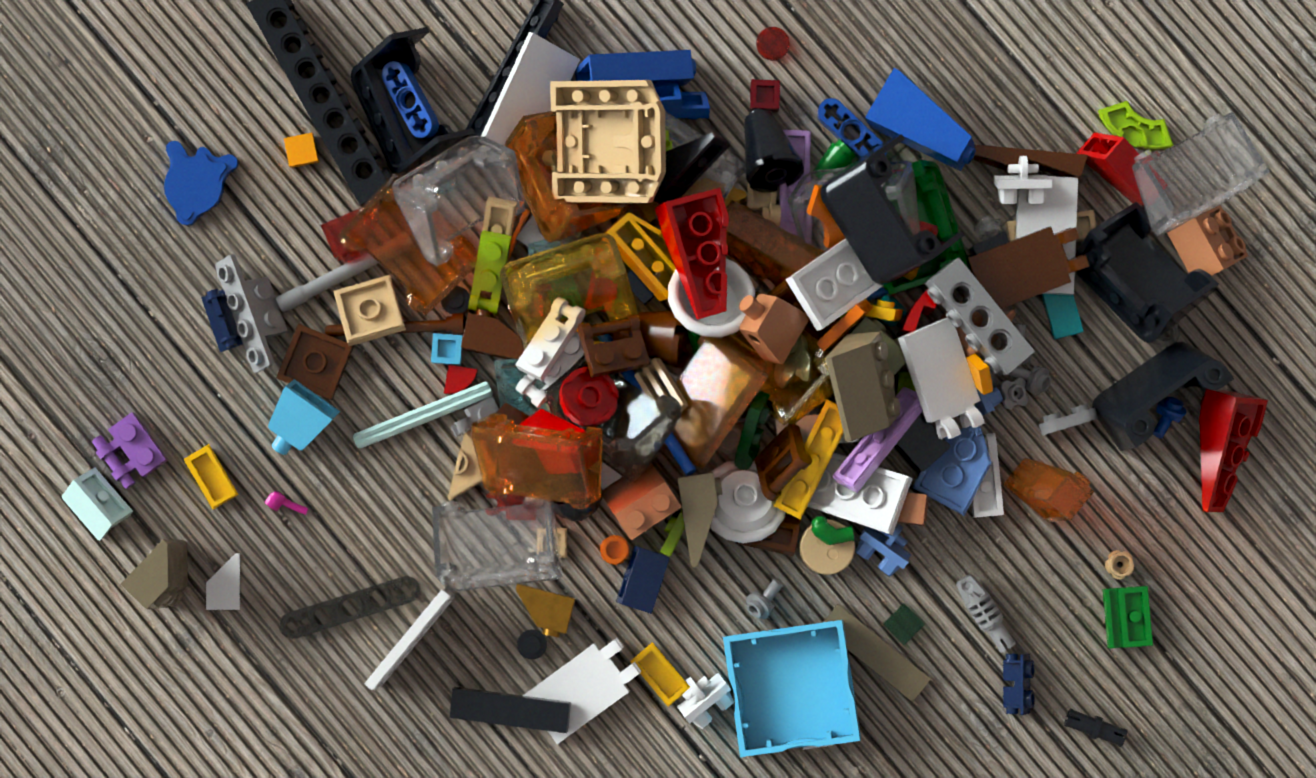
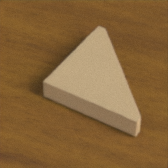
M472 430L464 433L448 495L450 501L497 474Z

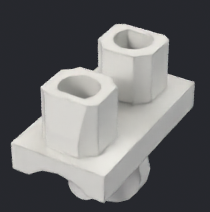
M1020 156L1018 164H1008V173H1018V175H994V185L998 188L999 201L1002 204L1017 203V189H1027L1028 203L1044 204L1047 188H1052V179H1048V175H1028V173H1038L1039 166L1038 164H1028L1027 156Z
M719 673L710 680L704 676L697 683L689 677L686 682L691 688L682 694L685 700L677 708L689 724L693 722L703 729L712 720L711 715L707 712L709 707L716 703L721 710H726L734 703L729 692L731 688Z

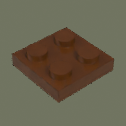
M298 324L276 379L286 383H290L295 379L315 394L333 400L354 345L349 346L347 342Z

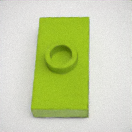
M682 510L678 518L673 515L671 516L664 530L669 535L660 552L668 557L672 555L685 530Z

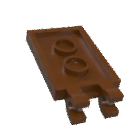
M1051 226L966 258L971 273L1000 309L1070 283L1069 273L1090 266L1086 255H1079L1068 260L1062 245L1080 239L1076 227H1070L1054 234Z

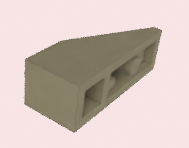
M712 471L677 477L691 568L698 567L718 504L717 496L722 495L720 477L714 478Z

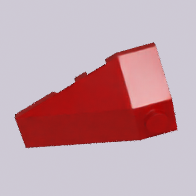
M721 188L670 200L655 207L662 235L696 319L726 312V255H728L726 232L729 216Z
M1206 389L1205 395L1201 400L1199 416L1203 511L1224 512L1238 481L1235 474L1242 461H1247L1250 454L1245 450L1251 436L1257 437L1261 429L1268 403L1267 399L1221 389Z

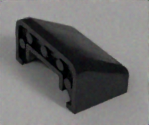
M1135 202L1089 231L1075 257L1086 255L1090 266L1075 272L1141 340L1152 343L1212 294L1219 283L1202 269H1195L1186 275L1148 237L1152 229L1151 216Z
M1176 342L1167 346L1100 393L1094 399L1092 408L1096 409L1098 421L1120 451L1138 447L1153 435L1155 425L1147 410L1178 388L1198 387L1205 393L1206 389L1217 390L1224 387L1234 378L1220 361L1188 343Z

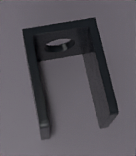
M920 413L894 447L909 465L919 473L920 471H925L948 451L950 444L944 438L939 439L935 427L930 422H926L925 416Z

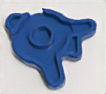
M171 141L166 145V152L170 159V168L165 177L164 191L168 202L176 211L177 220L185 226H191L199 217L204 215L203 213L208 212L219 204L224 193L225 180L230 173L237 169L239 161L230 154L215 157L205 147H200L196 155L190 157L180 142Z

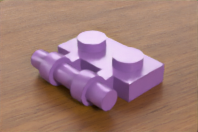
M131 412L108 429L114 437V440L107 444L102 435L97 436L91 441L97 449L96 454L98 457L106 461L113 471L111 475L116 482L120 481L125 489L135 484V481L130 476V473L137 469L142 477H146L168 461V458L134 412ZM120 448L130 460L124 465L115 455V452Z

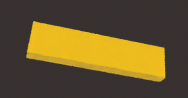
M829 399L826 400L804 444L806 452L812 458L811 465L805 470L801 469L781 490V495L777 498L774 507L800 520L844 434L835 402Z

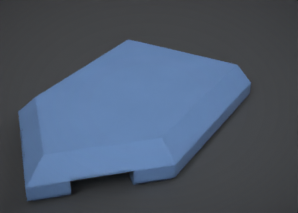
M972 426L960 429L961 435L952 439H948V436L944 439L950 444V449L925 471H920L912 488L965 516L992 464L980 426L972 428Z

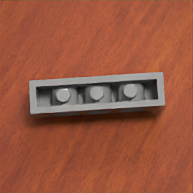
M960 258L951 260L924 283L929 288L927 293L936 304H942L948 312L946 314L948 320L955 327H960L967 335L965 340L973 350L981 352L985 357L984 363L989 366L993 374L998 373L999 376L1009 374L1035 352ZM955 288L963 292L964 299L961 304L957 303L953 298ZM975 311L979 312L983 319L980 327L974 325L972 321V315ZM994 334L1001 339L999 350L994 349L991 345V338Z

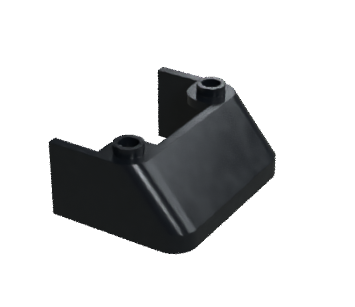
M427 27L390 34L356 64L351 71L353 88L387 164L395 173L409 171L450 153L475 133L473 128L454 132L449 125L439 124L438 131L433 137H415L410 132L382 80L383 67L392 61L407 64L413 75L418 72L421 58L415 48V44L429 33ZM395 70L396 75L393 79L399 81L398 74L400 70ZM409 92L405 96V104L408 108H411L416 101L413 92ZM422 120L423 125L420 127V129L426 130L425 124L428 122L427 120Z
M902 134L875 147L825 182L821 188L823 203L871 279L879 285H886L896 281L934 259L965 236L962 230L940 240L927 230L920 231L912 236L884 192L881 185L887 182L892 174L891 164L884 153L904 140Z

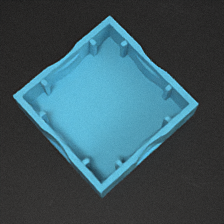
M844 620L723 637L728 676L735 698L734 718L740 757L783 752L787 749L799 747H820L861 740Z

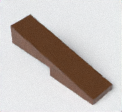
M975 145L976 152L972 160L1008 172V164H1018L1020 156H1027L1028 164H1038L1040 171L1059 177H1075L1079 179L1088 155Z

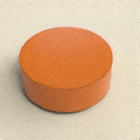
M611 535L605 538L600 546V554L604 561L609 564H621L629 556V544L621 536Z

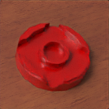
M582 367L571 372L563 380L559 390L560 405L564 414L572 422L583 427H596L607 422L616 412L617 399L619 398L618 389L609 375L591 378L588 367Z

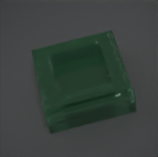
M904 603L882 623L903 645L925 625Z

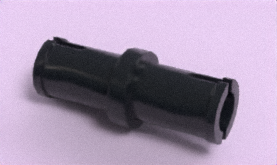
M1071 708L1066 715L1068 719L1064 721L1065 727L1089 734V738L1094 740L1100 738L1119 747L1123 746L1126 739L1123 737L1127 736L1128 729L1104 722L1102 717L1095 716L1093 718Z

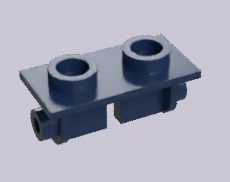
M213 289L208 291L207 295L201 297L220 352L243 345L241 337L237 332V326L231 309L227 304L224 290Z
M1009 653L1006 654V659H1003V681H1014V687H1003V708H1006V714H1018V708H1020V715H1026L1030 713V708H1034L1035 694L1033 690H1030V678L1034 677L1035 666L1034 661L1030 660V654H1021L1019 660L1018 654Z

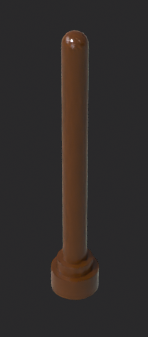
M452 313V316H447L445 320L404 321L406 330L397 333L446 331L447 334L463 335L466 325L465 313ZM342 324L327 325L325 327L326 335L345 336Z

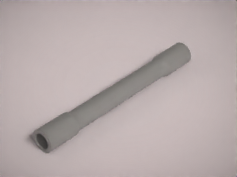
M406 231L384 242L382 246L302 286H297L275 297L281 311L285 313L305 303L309 298L387 259L394 258L415 246Z

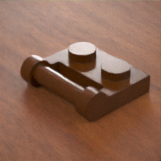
M637 314L627 315L626 319L590 325L589 323L579 324L578 333L591 378L648 367L650 361ZM628 331L630 337L594 344L593 337Z
M789 422L754 459L763 495L768 500L775 501L781 495V490L801 469H807L812 463V458L805 450L800 427L794 423Z

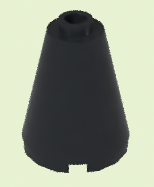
M755 109L751 111L744 120L745 173L750 188L758 192L778 191L777 186L786 183L787 187L793 185L801 178L804 172L802 159L769 110Z

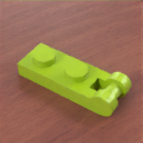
M486 230L481 232L468 305L469 310L483 309L498 315L512 236ZM481 292H492L491 299L481 297Z

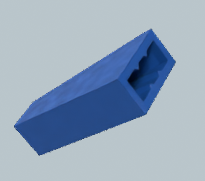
M691 50L590 54L577 66L575 78L576 81L651 80L653 84L678 82L679 86H685L694 79L696 62L691 58Z
M893 68L865 117L869 127L892 139L902 134L904 140L901 143L961 171L965 164H970L976 152L972 136L901 71Z

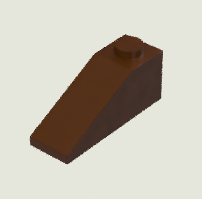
M476 310V314L468 313L461 343L463 350L516 362L519 360L529 345L526 341L501 321L493 318L494 313L484 310Z

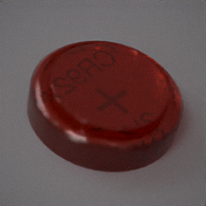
M778 27L765 28L759 33L756 40L758 53L761 57L770 61L783 58L788 52L790 45L788 35Z

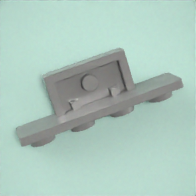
M228 255L215 264L217 276L221 281L227 298V304L231 309L237 326V332L247 353L248 362L251 364L253 372L258 373L274 364L266 338L282 335L288 330L275 299L269 278L263 277L245 281L236 255Z

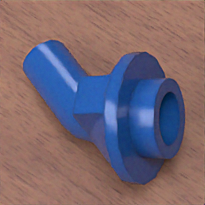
M1167 397V399H1162L1158 402L1156 412L1162 416L1155 427L1154 436L1163 438L1172 421L1179 423L1183 416L1186 415L1187 411L1183 407L1182 401L1174 397Z

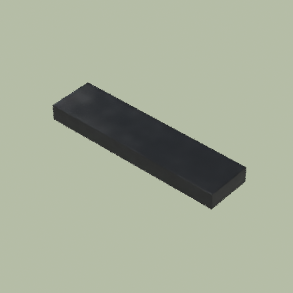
M454 687L452 688L449 718L567 733L571 702Z

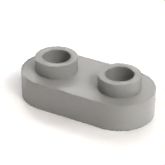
M1088 404L1071 408L1072 414L1061 417L1060 412L1042 417L1044 423L1038 424L1041 435L1098 419L1096 409H1089Z

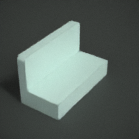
M96 467L74 479L62 495L65 503L99 541L105 538L112 527L128 518L133 512Z

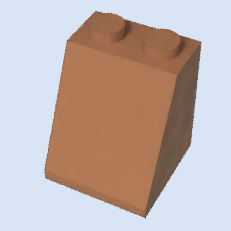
M650 461L648 464L642 463L603 490L604 500L631 541L682 508Z

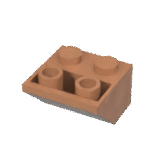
M1221 205L1167 233L1189 273L1195 269H1202L1213 276L1249 256L1246 252L1244 241L1236 234L1231 225L1232 221L1229 214L1222 209Z

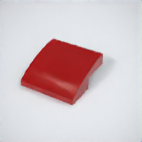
M927 290L910 307L896 336L901 337L915 331L920 315L928 316L935 310L937 304L930 298Z

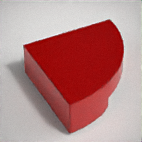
M448 365L444 394H455L468 388L476 379L478 369Z

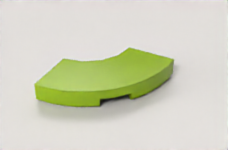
M1128 101L1098 111L1106 128L1114 136L1124 137L1133 148L1146 151H1161L1174 147L1165 119L1150 120L1143 118L1133 111Z

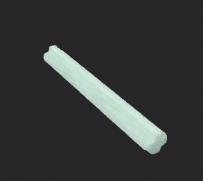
M488 382L480 383L354 433L355 445L357 448H364L485 400L493 395Z

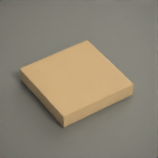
M390 274L333 291L349 346L406 330Z

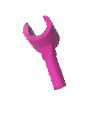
M277 491L272 492L265 500V504L275 511H278L282 505L306 515L308 508L292 502Z

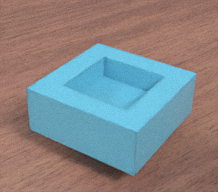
M433 333L431 363L461 366L463 335Z

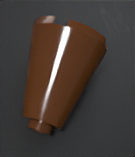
M672 310L619 313L617 318L612 319V321L626 319L627 315L637 314L648 357L660 358L664 364L681 369L685 365L689 353L684 351L687 344H691L687 334L689 330L674 317ZM628 331L610 334L613 336L614 341L630 338Z

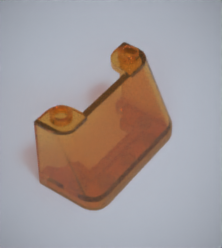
M548 111L523 116L506 140L504 150L508 164L543 237L548 242L564 240L621 216L631 206L630 203L566 202L564 198L555 200L552 194L551 166L544 164L542 156L546 150L557 151L556 112Z
M393 174L338 233L342 244L347 249L359 252L365 249L407 288V304L414 311H420L425 316L476 265L478 251L474 245L407 181L397 174Z
M731 334L721 338L703 336L699 338L697 344L701 347L676 382L677 387L689 406L667 423L691 462L702 470L775 367L773 363L763 360L757 352ZM669 392L668 397L672 401L673 405L676 407L677 404Z
M492 413L471 424V437L483 487L489 490L491 495L503 496L513 494L569 503L571 507L576 509L589 508V504L595 503L600 499L603 429L588 427L586 434H583L581 432H574L572 428L556 431L515 425L514 420H507V415Z

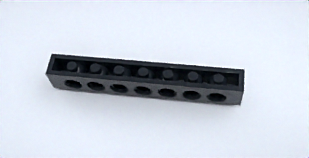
M252 0L246 3L362 209L365 210L392 195L394 192L390 185L395 183L387 168L381 170L376 160L381 158L372 142L367 145L362 137L366 133L358 117L355 119L351 118L347 110L351 109L352 106L344 92L338 95L333 85L338 82L330 68L324 70L319 60L324 57L316 43L314 42L310 45L305 37L310 32L302 18L300 17L296 20L291 12V10L295 9L291 0ZM277 18H287V23L284 27H274V22ZM291 43H301V48L298 52H288V47ZM306 67L316 68L315 74L311 78L302 77V72ZM327 91L330 93L327 102H316V97L320 92ZM334 117H343L344 123L340 128L334 129L330 127V122ZM348 142H358L356 152L352 154L344 152V147ZM370 166L373 168L372 175L369 178L360 179L358 177L359 170L362 167Z

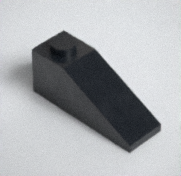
M710 133L666 151V173L653 201L662 204L681 198L731 144L727 140Z

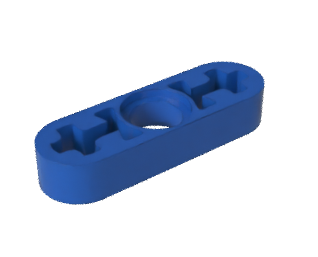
M392 61L387 63L382 70V80L410 132L418 138L433 137L438 131L439 122L410 67L402 62ZM395 70H400L398 74L399 81L393 79L396 75ZM409 92H413L416 98L415 104L411 108H408L405 104V96ZM422 120H427L428 122L425 124L426 130L420 129V127L423 125Z
M829 98L820 104L817 111L820 123L838 140L840 139L846 144L858 159L868 153V149L863 145L860 150L855 147L863 141L865 136L869 138L865 144L871 149L883 144L839 100ZM825 107L829 109L837 108L836 116L840 120L843 119V116L848 118L841 124L839 130L834 127L838 124L834 117L831 116L827 119L824 116L826 113ZM848 125L858 127L860 137L856 140H848L844 136V128Z

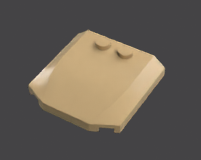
M550 81L551 112H556L557 172H552L553 202H653L666 173L665 109L652 81Z

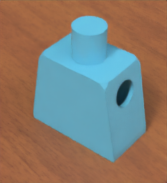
M293 379L283 389L268 424V428L278 435L272 443V448L282 455H286L292 446L302 451L340 411Z

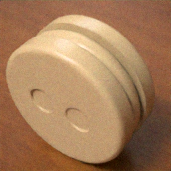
M827 520V523L835 529L846 527L840 522ZM812 524L809 525L802 533L799 541V554L803 563L813 572L823 575H832L844 570L854 557L855 542L850 541L827 545L814 536L812 532L813 526Z

